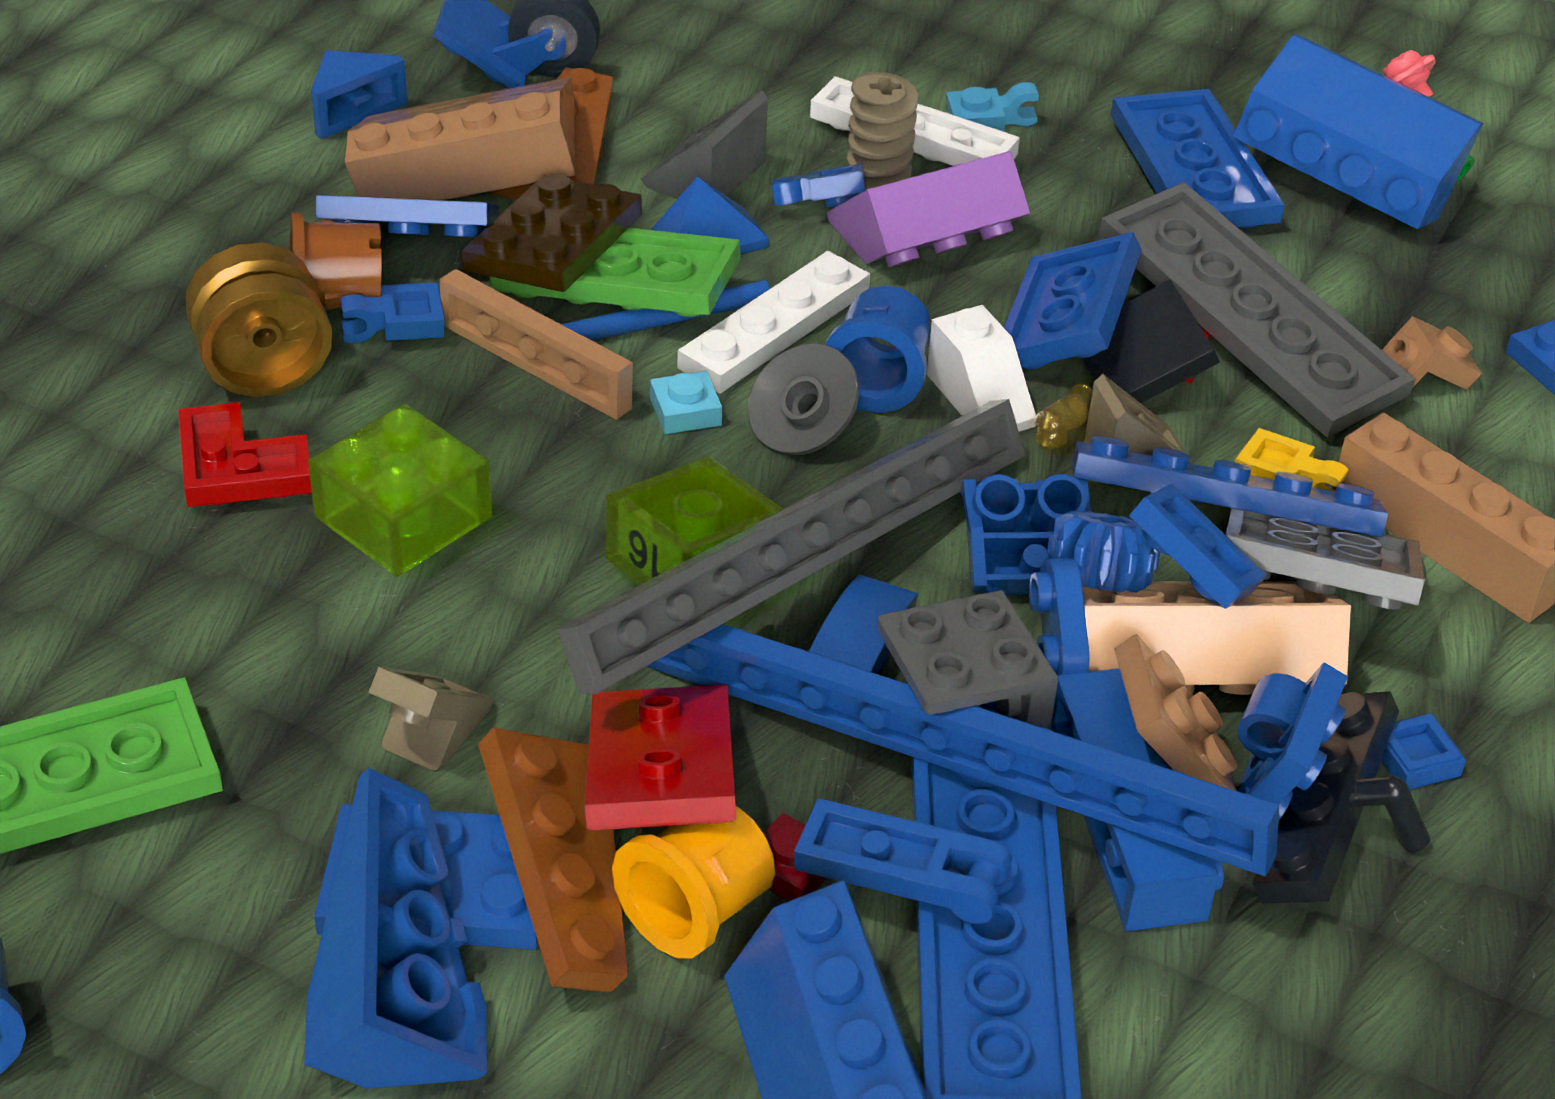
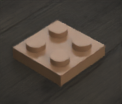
M1137 634L1115 647V654L1138 733L1174 771L1236 791L1231 772L1237 769V764L1227 745L1218 736L1217 729L1223 726V721L1210 699L1203 692H1198L1193 696L1184 686L1185 679L1171 656L1164 650L1155 654Z

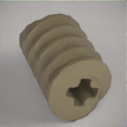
M868 72L853 79L851 85L854 97H852L850 103V110L853 115L850 116L849 120L851 133L847 143L850 148L846 158L847 165L863 163L866 190L911 178V163L915 140L914 127L917 120L916 109L919 99L915 86L898 75L886 72Z

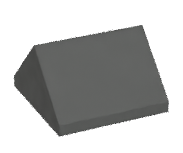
M762 90L758 91L695 130L641 178L646 188L678 199L698 176L728 196L765 162L768 98Z

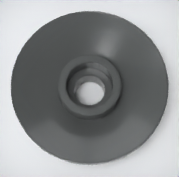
M823 344L799 345L776 356L756 378L748 400V418L756 437L769 449L780 454L793 456L809 454L830 444L846 429L858 405L860 386L853 365L841 352ZM816 402L813 408L806 412L807 408L812 403Z

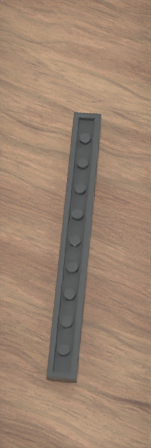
M995 400L980 406L558 627L557 630L579 694H595L603 691L961 492L963 479H976L977 483L1026 456L1010 400Z

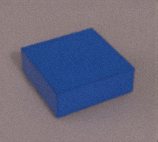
M1428 713L1395 722L1381 762L1391 776L1402 778L1410 790L1461 776L1466 759L1434 715Z

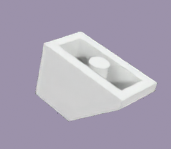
M983 305L932 319L926 374L956 410L963 416L990 401L1009 399L1018 431L1035 427L1037 417L1013 338Z

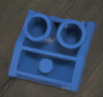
M996 474L986 477L976 486V479H963L960 491L963 496L966 515L972 592L989 593L1003 590L1005 595H1029L1031 574L1033 572H1040L1042 562L1045 559H1049L1050 554L1047 553L1049 536L1054 531L1056 518L1070 511L1093 512L1088 480L1076 479L1066 474H1056L1044 481L1036 480V483H1018L1009 476Z

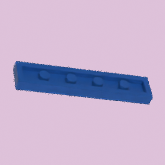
M1093 436L1091 444L1076 442L1072 470L1074 477L1148 492H1156L1173 484L1189 500L1383 537L1389 513L1379 500L1373 499V491L1360 486L1337 484L1336 492L1312 487V479L1294 473L1276 472L1275 479L1272 480L1250 475L1251 467L1233 461L1215 460L1214 466L1211 468L1189 463L1190 456L1188 454L1171 449L1154 448L1152 456L1129 452V444L1127 442L1104 436Z

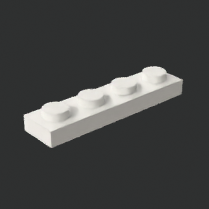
M834 77L811 100L810 118L830 124L838 130L851 131L849 120L853 113L850 110V103L852 97H854L851 91L852 82ZM917 105L913 149L914 153L922 155L927 160L940 161L956 166L1008 151L1012 152L1013 159L1018 155L1020 141L1018 136L924 105Z
M826 251L678 350L677 368L684 373L707 371L715 391L721 394L852 304L856 296L869 289L870 273L846 261L844 258Z

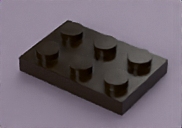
M560 174L544 175L461 251L463 270L565 292L643 214L641 194L622 191L617 186L611 184L592 185L572 181L569 177Z

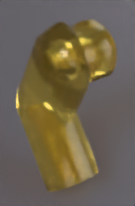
M1077 384L1068 391L1067 395L1039 410L1034 424L1038 426L1035 436L1036 441L1041 446L1048 448L1063 447L1068 442L1067 431L1079 427L1087 420L1093 389L1084 384Z

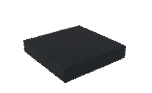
M1171 279L1124 303L1108 349L1102 350L1094 356L1081 358L1094 381L1104 374L1140 403L1220 363L1214 347Z

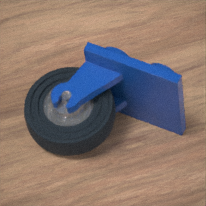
M443 0L432 36L438 39L445 49L452 54L463 56L481 68L486 76L495 83L504 84L509 88H516L524 85L526 75L532 71L546 76L559 77L565 67L572 69L584 68L597 50L600 25L598 16L588 0H518L510 16L487 0Z

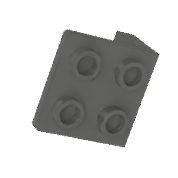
M1003 590L881 614L878 617L877 630L926 714L934 715L994 702L998 714L1041 728L1051 729L1058 676Z

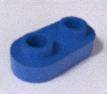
M1073 558L1045 559L1042 562L1040 572H1033L1029 582L1031 609L1033 612H1040L1043 635L1038 637L1037 645L1056 675L1089 672V643L1079 567Z

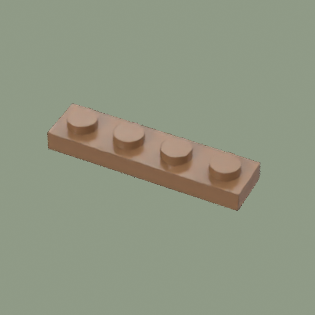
M457 269L440 278V299L444 315V327L615 420H618L632 409L633 362Z

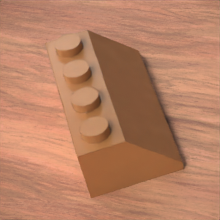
M1384 412L1344 438L1339 463L1345 465L1349 470L1348 475L1341 484L1360 486L1373 491V499L1379 500L1389 513L1385 526L1387 530L1398 537L1419 541L1420 551L1527 623L1533 621L1555 604V519L1530 506L1508 492L1501 485L1489 480L1459 461L1452 454L1440 449Z

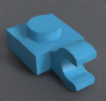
M1030 82L1014 85L1003 96H999L997 88L969 87L963 91L946 92V112L1005 132V125L1007 124L1031 126L1037 123L1034 107L1019 106L1027 101H1039V94L1035 84Z

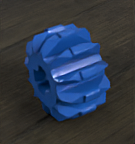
M1070 511L1057 517L1054 531L1049 536L1047 553L1050 554L1049 559H1075L1079 567L1082 587L1095 588L1099 591L1110 590L1118 593H1123L1124 591L1136 593L1151 585L1154 570L1158 569L1160 552L1146 541L1142 533L1143 529L1134 520L1128 517L1085 511L1084 513Z

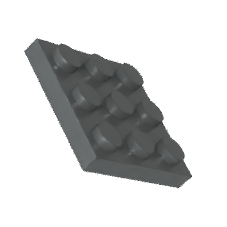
M1232 508L1226 536L1267 575L1264 580L1270 579L1271 572L1295 577L1297 578L1296 585L1298 587L1315 593L1332 595L1335 594L1337 587L1363 593L1362 600L1364 602L1385 609H1401L1402 602L1419 605L1425 581L1419 541L1388 534L1378 537Z

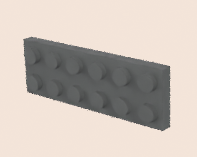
M1185 182L1102 217L1098 233L1102 239L1134 232L1142 249L1136 269L1155 286H1159L1171 279L1198 324L1326 438L1410 396L1416 380L1411 374Z

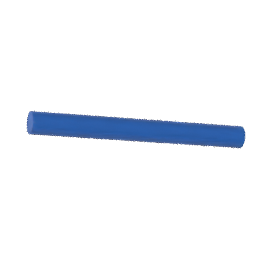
M766 280L725 288L710 315L744 307L770 289L769 284ZM643 308L624 310L561 325L595 341L708 315L685 317L676 314L674 311Z

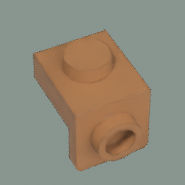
M1414 316L1408 320L1382 349L1416 379L1413 387L1429 372L1467 390L1482 374L1469 354L1473 349L1471 343L1460 332L1449 326L1441 330Z

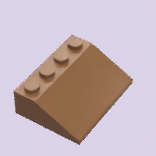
M572 77L366 117L350 129L347 135L345 164L357 197L442 201L536 183L544 175L560 174L567 177L576 175L574 85Z

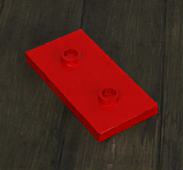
M727 684L605 691L592 694L585 796L587 829L607 830L721 823L736 820Z

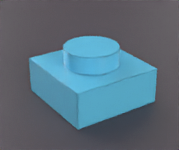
M707 371L679 373L674 376L650 379V399L664 435L722 426V405Z

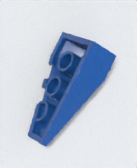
M368 768L359 776L309 986L306 1009L304 1065L367 1089L478 1080L487 1074L486 1004L480 982L467 981L459 947L465 944L468 939L462 919L450 918L440 881L448 875L449 871L428 796L371 768Z

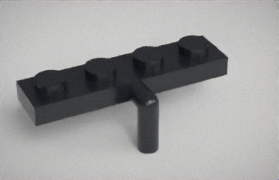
M1391 691L1363 694L1350 692L1340 695L1337 703L1345 708L1344 716L1332 736L1324 744L1321 743L1319 747L1320 751L1327 754L1326 761L1317 778L1307 790L1304 791L1297 786L1292 790V799L1278 822L1276 858L1266 876L1256 874L1252 882L1262 904L1329 901L1364 806L1385 805L1399 838L1407 851H1419L1430 843V835L1406 782L1397 776L1375 777L1399 714V709Z

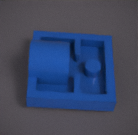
M1323 662L1306 683L1291 675L1280 673L1265 675L1258 680L1237 728L1239 740L1252 753L1236 790L1237 792L1249 794L1279 805V819L1282 817L1292 799L1294 787L1297 786L1304 791L1307 790L1317 778L1326 761L1327 754L1320 751L1319 747L1321 743L1324 744L1332 736L1344 716L1345 708L1337 702L1348 678L1347 675Z

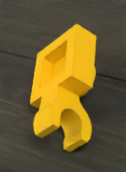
M1258 428L1235 459V462L1251 467L1250 475L1274 480L1276 472L1294 473L1312 479L1313 488L1334 492L1336 490L1330 489L1325 483L1337 487V484H1341L1346 478L1349 470L1339 462L1313 458L1315 446Z

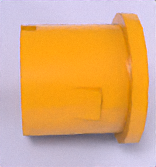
M736 806V820H733V822L672 825L656 836H635L616 851L612 864L614 889L622 908L638 932L664 953L675 958L693 959L715 942L720 924L771 887L775 876L774 857L765 835L754 820Z

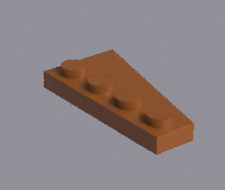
M493 727L480 741L478 746L551 986L611 993L628 977L621 903L614 889L612 864L616 853L614 830L587 829L585 796L589 745Z

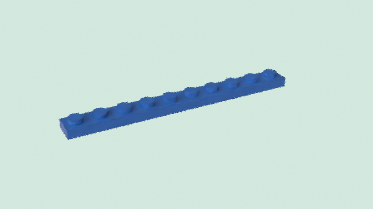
M721 624L646 666L702 686L727 684L729 695L1262 876H1266L1276 858L1279 805L1120 754L1111 749H1105L1046 728L991 712L982 707L971 706L929 715L922 709L909 684L822 657L800 648L779 643L742 629Z

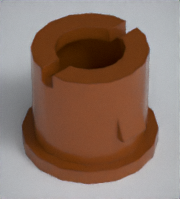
M291 213L289 251L305 262L314 280L325 311L342 308L341 298L347 295L357 294L365 297H380L382 258L381 249H378L381 242L380 226L378 223H339L322 219V222H304L303 213Z

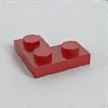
M240 402L178 409L184 491L187 507L222 505L230 502L274 497L283 498L291 495L314 493L307 434L245 441Z

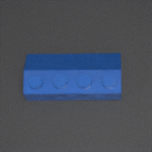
M1294 34L1253 88L1233 137L1416 229H1420L1439 219L1483 126V122L1307 38Z
M845 880L774 907L724 975L761 1098L928 1099L868 932Z

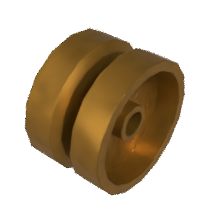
M264 242L238 244L214 254L195 271L186 290V314L196 337V345L202 363L214 382L230 393L253 398L274 396L303 385L322 368L331 350L332 327L320 301L314 280L303 260L287 248Z

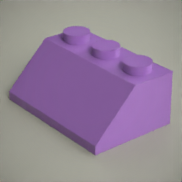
M1008 151L868 189L826 213L829 223L865 264L886 259L888 268L919 259L918 249L933 245L935 253L940 254L967 245L965 239L967 235L980 232L982 240L986 241L1014 231L1011 222L1030 214L1012 152Z

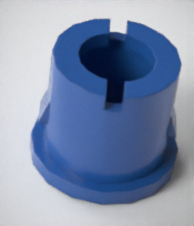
M887 285L869 288L856 296L848 309L843 323L834 328L824 344L841 352L853 365L860 386L859 401L856 408L858 410L873 413L899 410L912 402L924 385L927 369L925 352L930 341L931 332L929 327L930 315L928 309L918 297L903 288ZM872 337L883 339L894 346L883 345Z

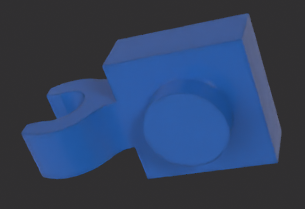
M438 283L381 285L380 297H365L352 294L341 298L343 318H359L341 321L343 341L359 343L366 341L382 329H384L386 341L444 337V315Z

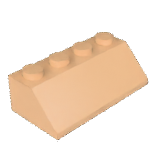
M1152 581L1151 585L1147 586L1146 589L1136 593L1124 591L1123 593L1110 590L1099 591L1095 588L1082 587L1089 643V672L1119 669L1114 648L1137 634L1155 654L1164 650L1171 656L1185 679L1184 686L1190 693L1194 692V685H1219V690L1225 693L1253 694L1258 680L1265 675L1274 673L1288 674L1306 683L1323 662L1347 675L1351 605L1334 594H1320L1302 589L1296 585L1297 581H1262L1251 594L1227 609H1224L1218 602L1211 601L1202 596L1194 588L1191 581Z

